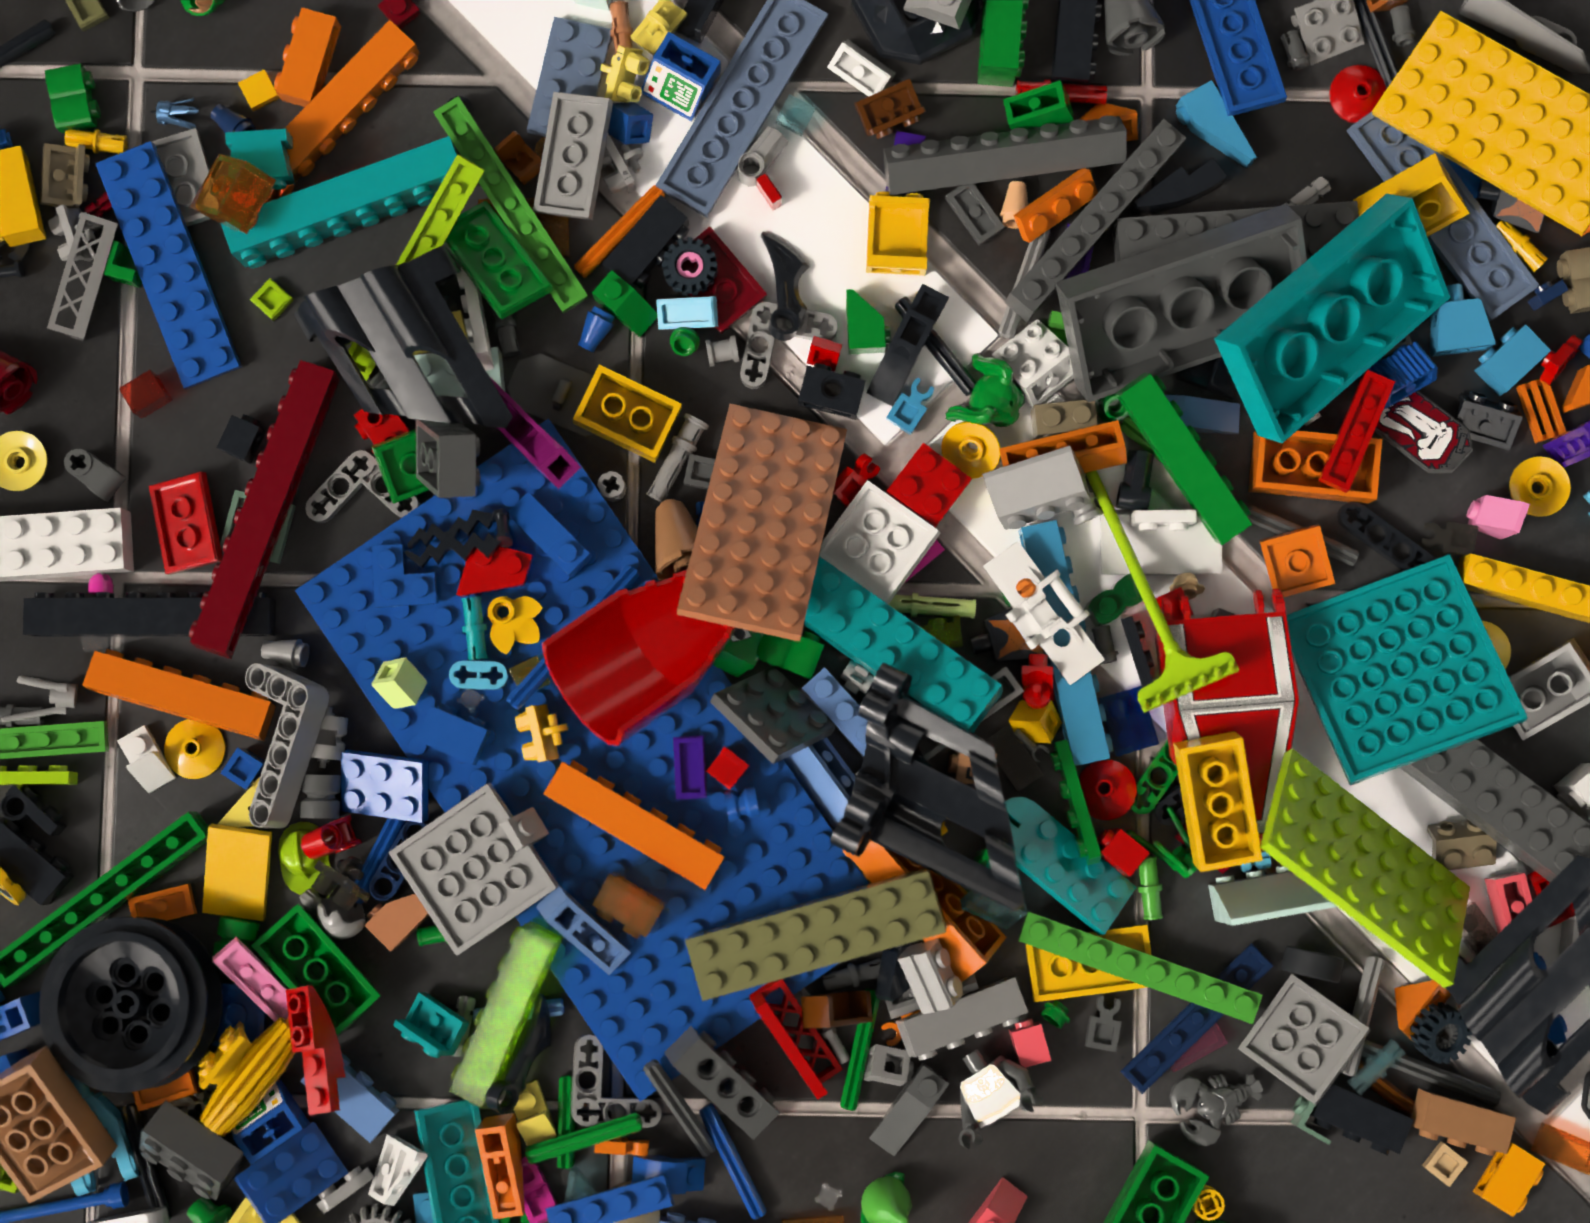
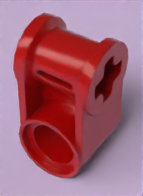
M351 815L334 820L303 835L301 847L304 854L308 858L318 859L362 844L361 840L356 838L350 823L352 820Z

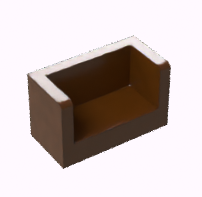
M868 990L841 991L801 997L803 1028H833L873 1022L871 993Z

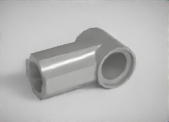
M768 126L749 151L740 156L738 160V178L743 185L747 187L756 186V179L767 172L788 145V140L781 132ZM747 165H754L759 171L754 174H748L743 169Z

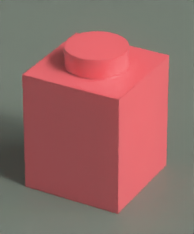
M1032 1018L1015 1023V1028L1009 1029L1019 1065L1027 1068L1051 1061L1043 1028L1039 1022L1033 1023Z

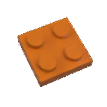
M1319 524L1259 540L1272 589L1279 588L1282 591L1283 598L1335 584Z

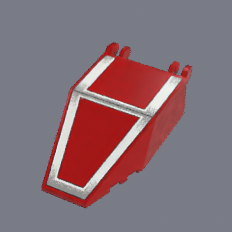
M1279 588L1272 589L1271 601L1274 612L1264 613V596L1261 590H1255L1253 595L1255 614L1190 619L1188 597L1181 596L1179 606L1182 619L1172 620L1170 598H1162L1161 611L1175 641L1178 642L1182 650L1190 656L1200 659L1223 652L1230 653L1240 670L1163 704L1170 757L1175 765L1176 759L1173 747L1175 742L1234 731L1243 738L1259 840L1263 839L1283 755L1292 749L1299 704L1282 591ZM1157 632L1155 647L1159 677H1161L1165 669L1166 654L1163 649L1164 645Z

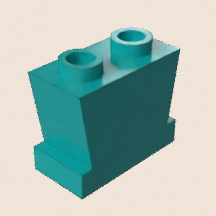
M286 128L225 132L226 145L231 150L228 181L234 188H237L239 191L250 192L256 190V187L268 186L269 189L280 190L285 189L286 185L295 184L287 149H293V137Z

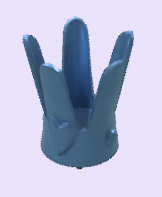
M194 98L177 102L159 100L156 110H151V113L156 114L158 124H174L194 129L196 128L195 124L175 118V116L196 114L199 110L196 107L177 105L194 101Z

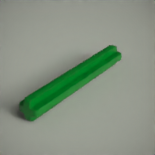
M866 988L865 991L868 990L871 993L873 1022L857 1024L840 1102L841 1108L850 1111L857 1109L880 999H877L875 995L876 990Z
M633 1113L527 1146L525 1155L530 1164H535L641 1131L643 1122L639 1113Z

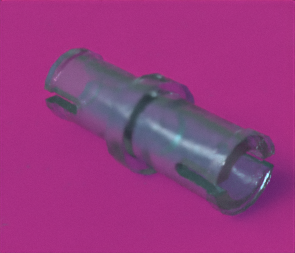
M1390 1039L1373 1057L1369 1056L1365 1060L1366 1064L1355 1076H1352L1346 1082L1353 1087L1352 1089L1362 1096L1379 1077L1383 1079L1387 1075L1386 1071L1406 1053L1402 1048H1399L1400 1046L1393 1039Z

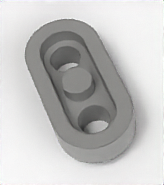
M357 1166L344 1176L346 1182L336 1188L332 1184L318 1195L321 1201L316 1204L322 1214H325L371 1181L374 1175L368 1167L362 1170L360 1166Z

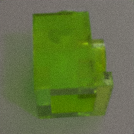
M953 616L950 623L946 622V618L929 619L928 625L921 627L950 649L963 646L960 616Z

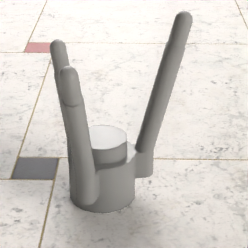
M20 675L17 678V683L49 689V703L55 704V707L4 716L1 718V721L5 723L52 714L66 715L67 708L76 707L78 685L56 683Z

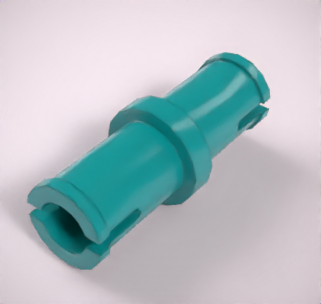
M482 597L462 598L465 626H462V632L466 633L468 660L488 658L484 632L487 630V624L483 623Z

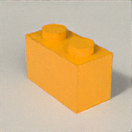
M1510 1142L1507 1154L1496 1151L1474 1188L1473 1193L1514 1217L1516 1212H1521L1528 1200L1526 1196L1531 1187L1536 1186L1540 1182L1545 1163Z

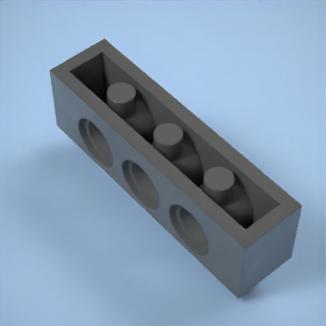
M690 1026L664 1053L671 1064L754 1140L780 1114L773 1104L776 1098L764 1086L759 1090L754 1085L756 1079L745 1068L739 1071L734 1066L737 1062L725 1049L719 1052L714 1047L717 1043L706 1031L703 1030L699 1033ZM710 1058L706 1064L699 1066L703 1060ZM729 1077L725 1083L720 1084L723 1079ZM749 1096L746 1101L740 1103L744 1097Z

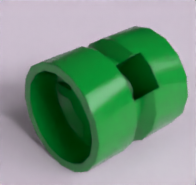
M220 916L217 934L222 939L214 943L212 957L235 937L254 953L255 949L250 945V942L255 941L256 937H258L260 923L243 918Z

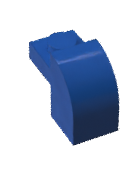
M662 1155L634 1156L632 1183L666 1174L672 1194L704 1190L705 1159L700 1157L670 1158Z

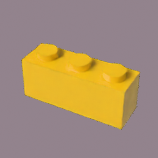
M21 145L0 150V238H4L10 247L46 239L29 159Z

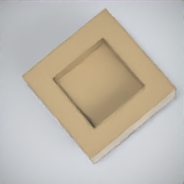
M1440 1141L1422 1166L1450 1187L1468 1162Z

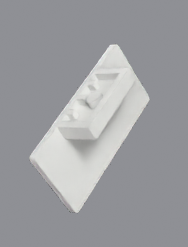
M1135 510L1131 514H1117L1145 575L1222 573V545L1214 541L1197 516L1196 510ZM1103 514L1100 516L1101 574L1128 575L1130 571Z

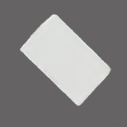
M850 40L842 42L828 65L830 70L867 96L884 90L896 74Z

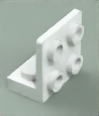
M1040 320L1032 322L1014 336L1013 339H1010L992 353L993 358L1006 361L1014 371L1013 379L1021 386L1027 402L1032 407L1043 403L1074 378L1068 347Z

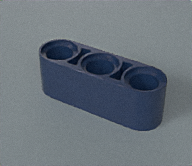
M427 821L423 823L407 822L389 851L411 837L410 831L413 826L418 824L424 828L429 823ZM388 852L369 884L371 895L380 901L397 897L407 882ZM382 878H387L392 883L393 888L388 895L382 894L379 890L378 885Z

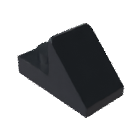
M1222 357L1179 371L1176 378L1229 399L1234 398L1237 390Z

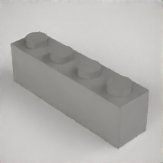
M1006 977L980 987L979 990L964 994L955 1006L950 1009L937 1010L924 1015L920 1011L897 1020L896 1024L908 1056L919 1057L921 1061L937 1055L936 1049L943 1046L952 1049L965 1044L964 1038L973 1034L976 1038L988 1035L993 1032L992 1027L1002 1023L1003 1027L1018 1023L1021 1021L1019 1016L1028 1013L1016 978Z

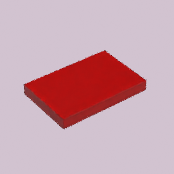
M197 472L149 486L165 574L172 575L221 562L223 557L206 472Z

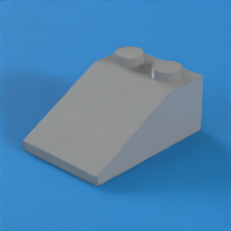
M1574 638L1509 676L1528 716L1525 722L1514 725L1522 740L1531 737L1590 703V662Z

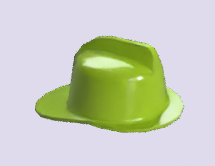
M298 822L290 825L283 832L279 840L278 850L282 877L289 889L299 895L310 888L319 892L326 886L330 878L329 855L318 859H311L302 850L301 839L303 835L319 828L310 822Z

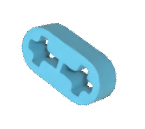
M458 661L452 665L449 671L450 681L461 689L499 690L507 685L510 677L508 669L503 664L494 661ZM466 666L467 671L477 673V678H467L466 683L461 684L462 681L456 677V672H461L462 667ZM497 667L498 672L503 673V678L498 679L497 684L492 685V680L482 678V673H492L493 668Z

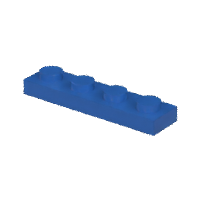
M662 1174L553 1205L545 1210L549 1223H615L674 1205V1200L667 1175Z

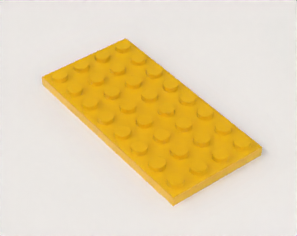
M1440 11L1372 110V115L1583 236L1590 225V94Z

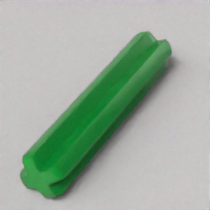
M562 1075L559 1078L558 1137L575 1132V1121L571 1116L573 1075ZM575 1151L557 1157V1166L559 1168H573Z

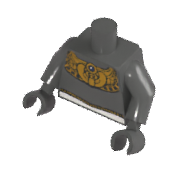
M978 1048L962 1058L971 1071V1074L960 1083L961 1118L964 1130L959 1135V1142L963 1147L970 1149L971 1137L974 1144H982V1135L975 1131L978 1127L980 1130L984 1129L1019 1106L1022 1110L1033 1113L1032 1102L1036 1105H1042L1043 1097L1035 1094V1087L1027 1068L1011 1060H1006L1001 1055L987 1063Z

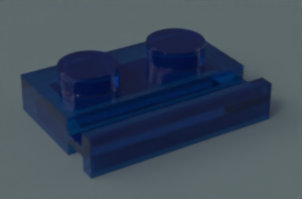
M1142 686L1098 698L1099 704H1103L1105 709V724L1112 740L1115 757L1159 744L1150 712L1144 713L1138 701L1137 695Z

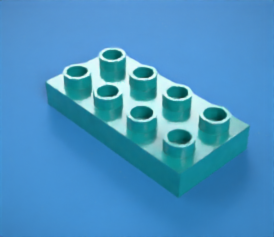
M1385 194L1214 338L1258 436L1279 443L1286 441L1451 298L1413 198Z

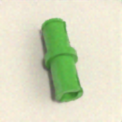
M1156 856L1146 857L1139 866L1140 885L1138 886V892L1142 894L1144 920L1163 918L1160 891L1163 890V887L1158 879Z

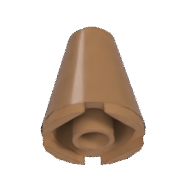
M675 499L663 501L655 510L656 574L659 581L671 578L674 573L688 569L698 530L684 503Z

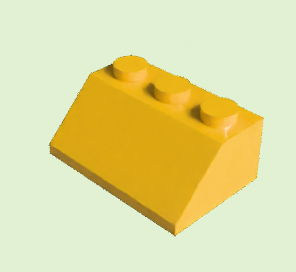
M1435 153L1353 200L1357 201L1358 214L1360 216L1385 194L1413 198L1427 237L1470 214L1449 173Z

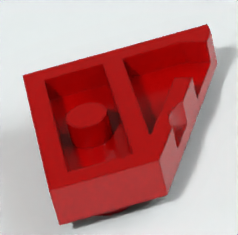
M500 546L488 559L476 548L466 561L456 595L466 597L482 592L487 593L504 588L525 586L534 556Z

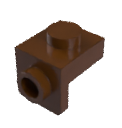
M513 131L494 148V152L503 165L523 185L540 172L542 159L524 142L516 131Z

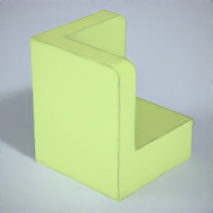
M405 657L384 661L371 685L392 708L396 709L416 705L427 681Z

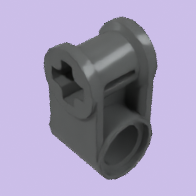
M83 449L71 450L64 459L66 470L106 502H109L126 480V477L115 468ZM80 458L86 464L84 469H81L77 463Z

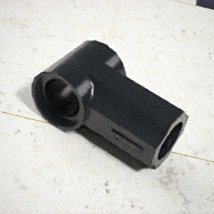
M1129 450L1126 456L1127 463L1124 468L1123 482H1120L1118 488L1116 508L1131 511L1148 510L1152 491L1149 484L1154 454L1140 450Z

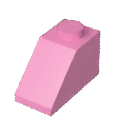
M1485 495L1476 501L1473 500L1467 511V517L1470 518L1467 527L1500 540L1520 533L1530 504Z

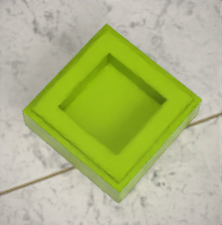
M271 278L250 299L273 321L294 301Z

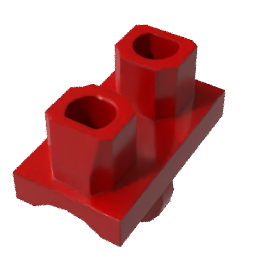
M1029 654V666H1022L1023 700L1031 708H1044L1049 704L1050 700L1054 701L1053 667L1048 666V655Z

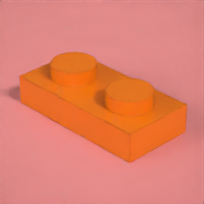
M191 883L128 899L131 917L134 918L150 917L169 921L197 914Z

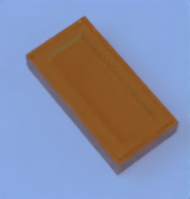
M1542 1122L1531 1151L1590 1176V1142Z

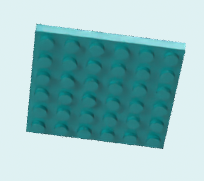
M1450 554L1286 615L1293 659L1350 786L1525 722L1528 718Z

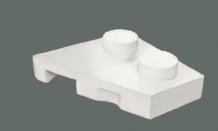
M387 1134L368 1195L384 1205L394 1206L426 1160L428 1154L398 1136Z

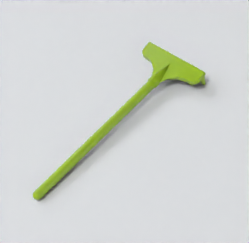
M1097 470L1085 473L1164 645L1163 649L1166 659L1165 669L1161 677L1140 689L1137 695L1143 712H1148L1240 671L1234 657L1230 653L1223 652L1200 659L1190 656L1180 648L1171 633Z

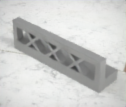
M81 212L47 329L70 335L71 338L81 341L84 340L118 223ZM85 221L104 226L101 238L88 243L82 232ZM80 238H82L85 245L78 248ZM98 244V248L95 254L91 247ZM88 249L94 260L93 265L80 272L74 262L75 255ZM73 267L76 275L69 278L71 268ZM90 272L88 281L86 283L83 278V275ZM79 278L85 288L84 295L71 301L65 291L66 285ZM64 295L68 303L60 307ZM82 301L79 312H77L74 304ZM71 307L76 316L74 329L55 324L58 312Z

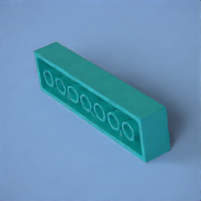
M450 136L220 219L219 221L231 254L245 268H258L267 263L266 260L273 257H288L295 253V249L303 246L307 248L318 246L323 243L325 238L333 235L334 237L348 235L351 233V229L361 225L363 227L373 226L380 221V218L388 215L392 217L403 215L408 211V208L418 204L419 206H427L431 203L458 152Z
M819 556L804 626L874 676L882 663H887L912 675L913 679L907 695L908 698L973 733L1003 694L1002 685Z

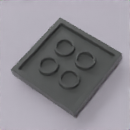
M775 666L714 693L710 701L772 764L832 735L836 728V725Z

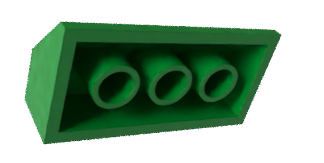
M300 903L295 905L251 945L289 989L309 985L314 987L328 1011L337 1037L355 1023L382 996Z

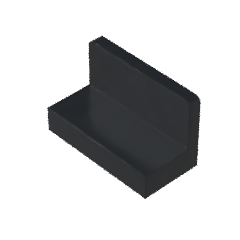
M688 0L684 11L687 12V17L675 32L702 44L724 0Z

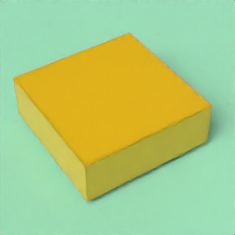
M264 69L238 82L253 112L280 98Z

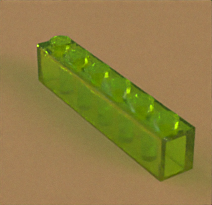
M529 921L521 927H516L509 940V943L512 944L510 952L503 956L497 970L500 971L497 982L494 981L486 993V998L489 999L485 1009L482 1008L475 1018L474 1025L477 1028L474 1035H470L463 1046L464 1058L452 1071L450 1079L454 1081L449 1090L450 1092L480 1108L486 1105L487 1091L492 1083L502 1078L561 944L562 936L533 921Z

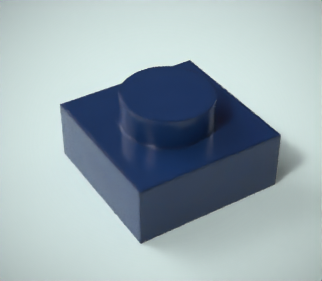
M1563 280L1554 285L1548 281L1534 290L1536 296L1530 299L1528 303L1533 311L1569 289Z

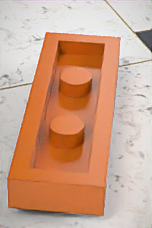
M1079 169L1013 215L1024 241L1031 243L1091 201L1098 194L1089 169Z

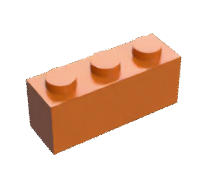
M301 7L299 16H295L291 28L293 37L291 43L285 46L283 52V61L285 63L282 72L277 73L274 82V89L282 101L305 107L323 89L341 30V25L335 16Z

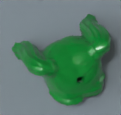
M979 353L972 356V365L984 376L976 382L970 396L969 405L950 407L945 413L946 419L952 422L959 419L975 424L991 423L994 427H1008L1014 424L1020 416L1019 410L1025 402V397L1021 388L1013 382L1014 371L1006 361L983 357Z

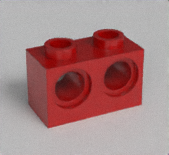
M1112 828L1108 831L1105 829L1097 837L1102 855L1101 858L1123 876L1131 877L1150 853L1122 829Z

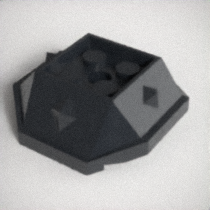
M852 0L851 7L879 57L893 58L921 65L972 38L983 0L971 1L960 29L905 11L903 8L907 0Z

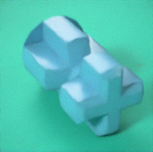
M1264 850L1261 851L1263 860L1241 864V871H1251L1252 865H1255L1258 870L1271 868L1270 855Z

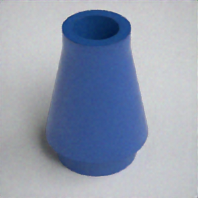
M593 306L591 312H587L578 345L594 353L596 347L613 328L614 324L612 322L615 316Z

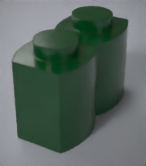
M1130 573L1114 583L1110 590L1103 591L1093 597L1086 604L1084 610H1088L1090 613L1088 617L1095 627H1099L1112 622L1125 609L1135 606L1143 601Z

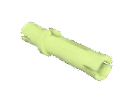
M912 593V595L896 594L888 604L899 613L911 614V617L923 614L975 619L976 599L919 596V593Z

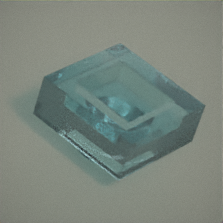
M789 94L775 123L802 137L816 107Z

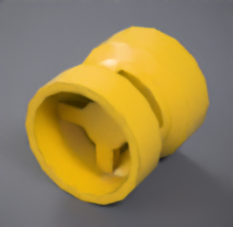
M1205 1184L1192 1210L1204 1220H1215L1224 1211V1199L1213 1187Z

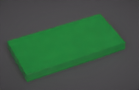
M487 200L460 214L444 245L501 320L553 291L552 284Z

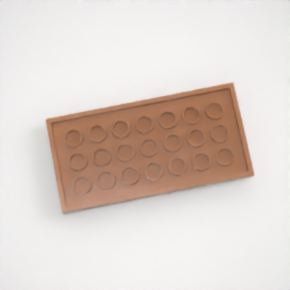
M729 405L677 608V615L800 641L847 429L739 405Z

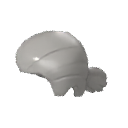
M310 888L299 897L302 904L317 910L319 926L329 937L336 940L349 939L363 929L366 923L362 904H358L355 908L348 896L335 895L322 898L315 889Z

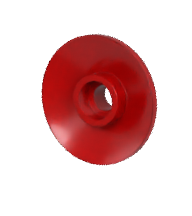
M1353 65L1343 69L1335 76L1330 86L1329 99L1333 110L1339 117L1350 123H1356L1372 112L1387 88L1378 71L1364 65ZM1357 87H1363L1366 90V95H1360L1357 92Z
M1114 760L1096 761L1088 765L1079 776L1080 785L1091 817L1105 821L1115 820L1125 815L1132 808L1137 796V784L1131 771L1122 763ZM1104 783L1110 785V791L1107 794H1102L1099 790L1100 786Z

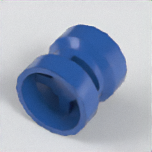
M755 786L746 787L739 794L734 790L724 792L729 822L739 820L741 815H747L750 818L760 816Z

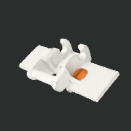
M1019 541L1012 544L983 566L1013 608L1006 613L1009 621L1015 625L1031 650L1038 646V644L1044 649L1069 685L1076 682L1105 660L1079 625L1090 613L1087 609H1082L1059 577L1061 573L1058 569L1045 578ZM1050 584L1074 617L1068 622H1065L1062 617H1058L1045 599L1046 596L1042 589ZM1059 629L1066 630L1070 635V641L1064 647L1057 646L1053 640L1054 634Z

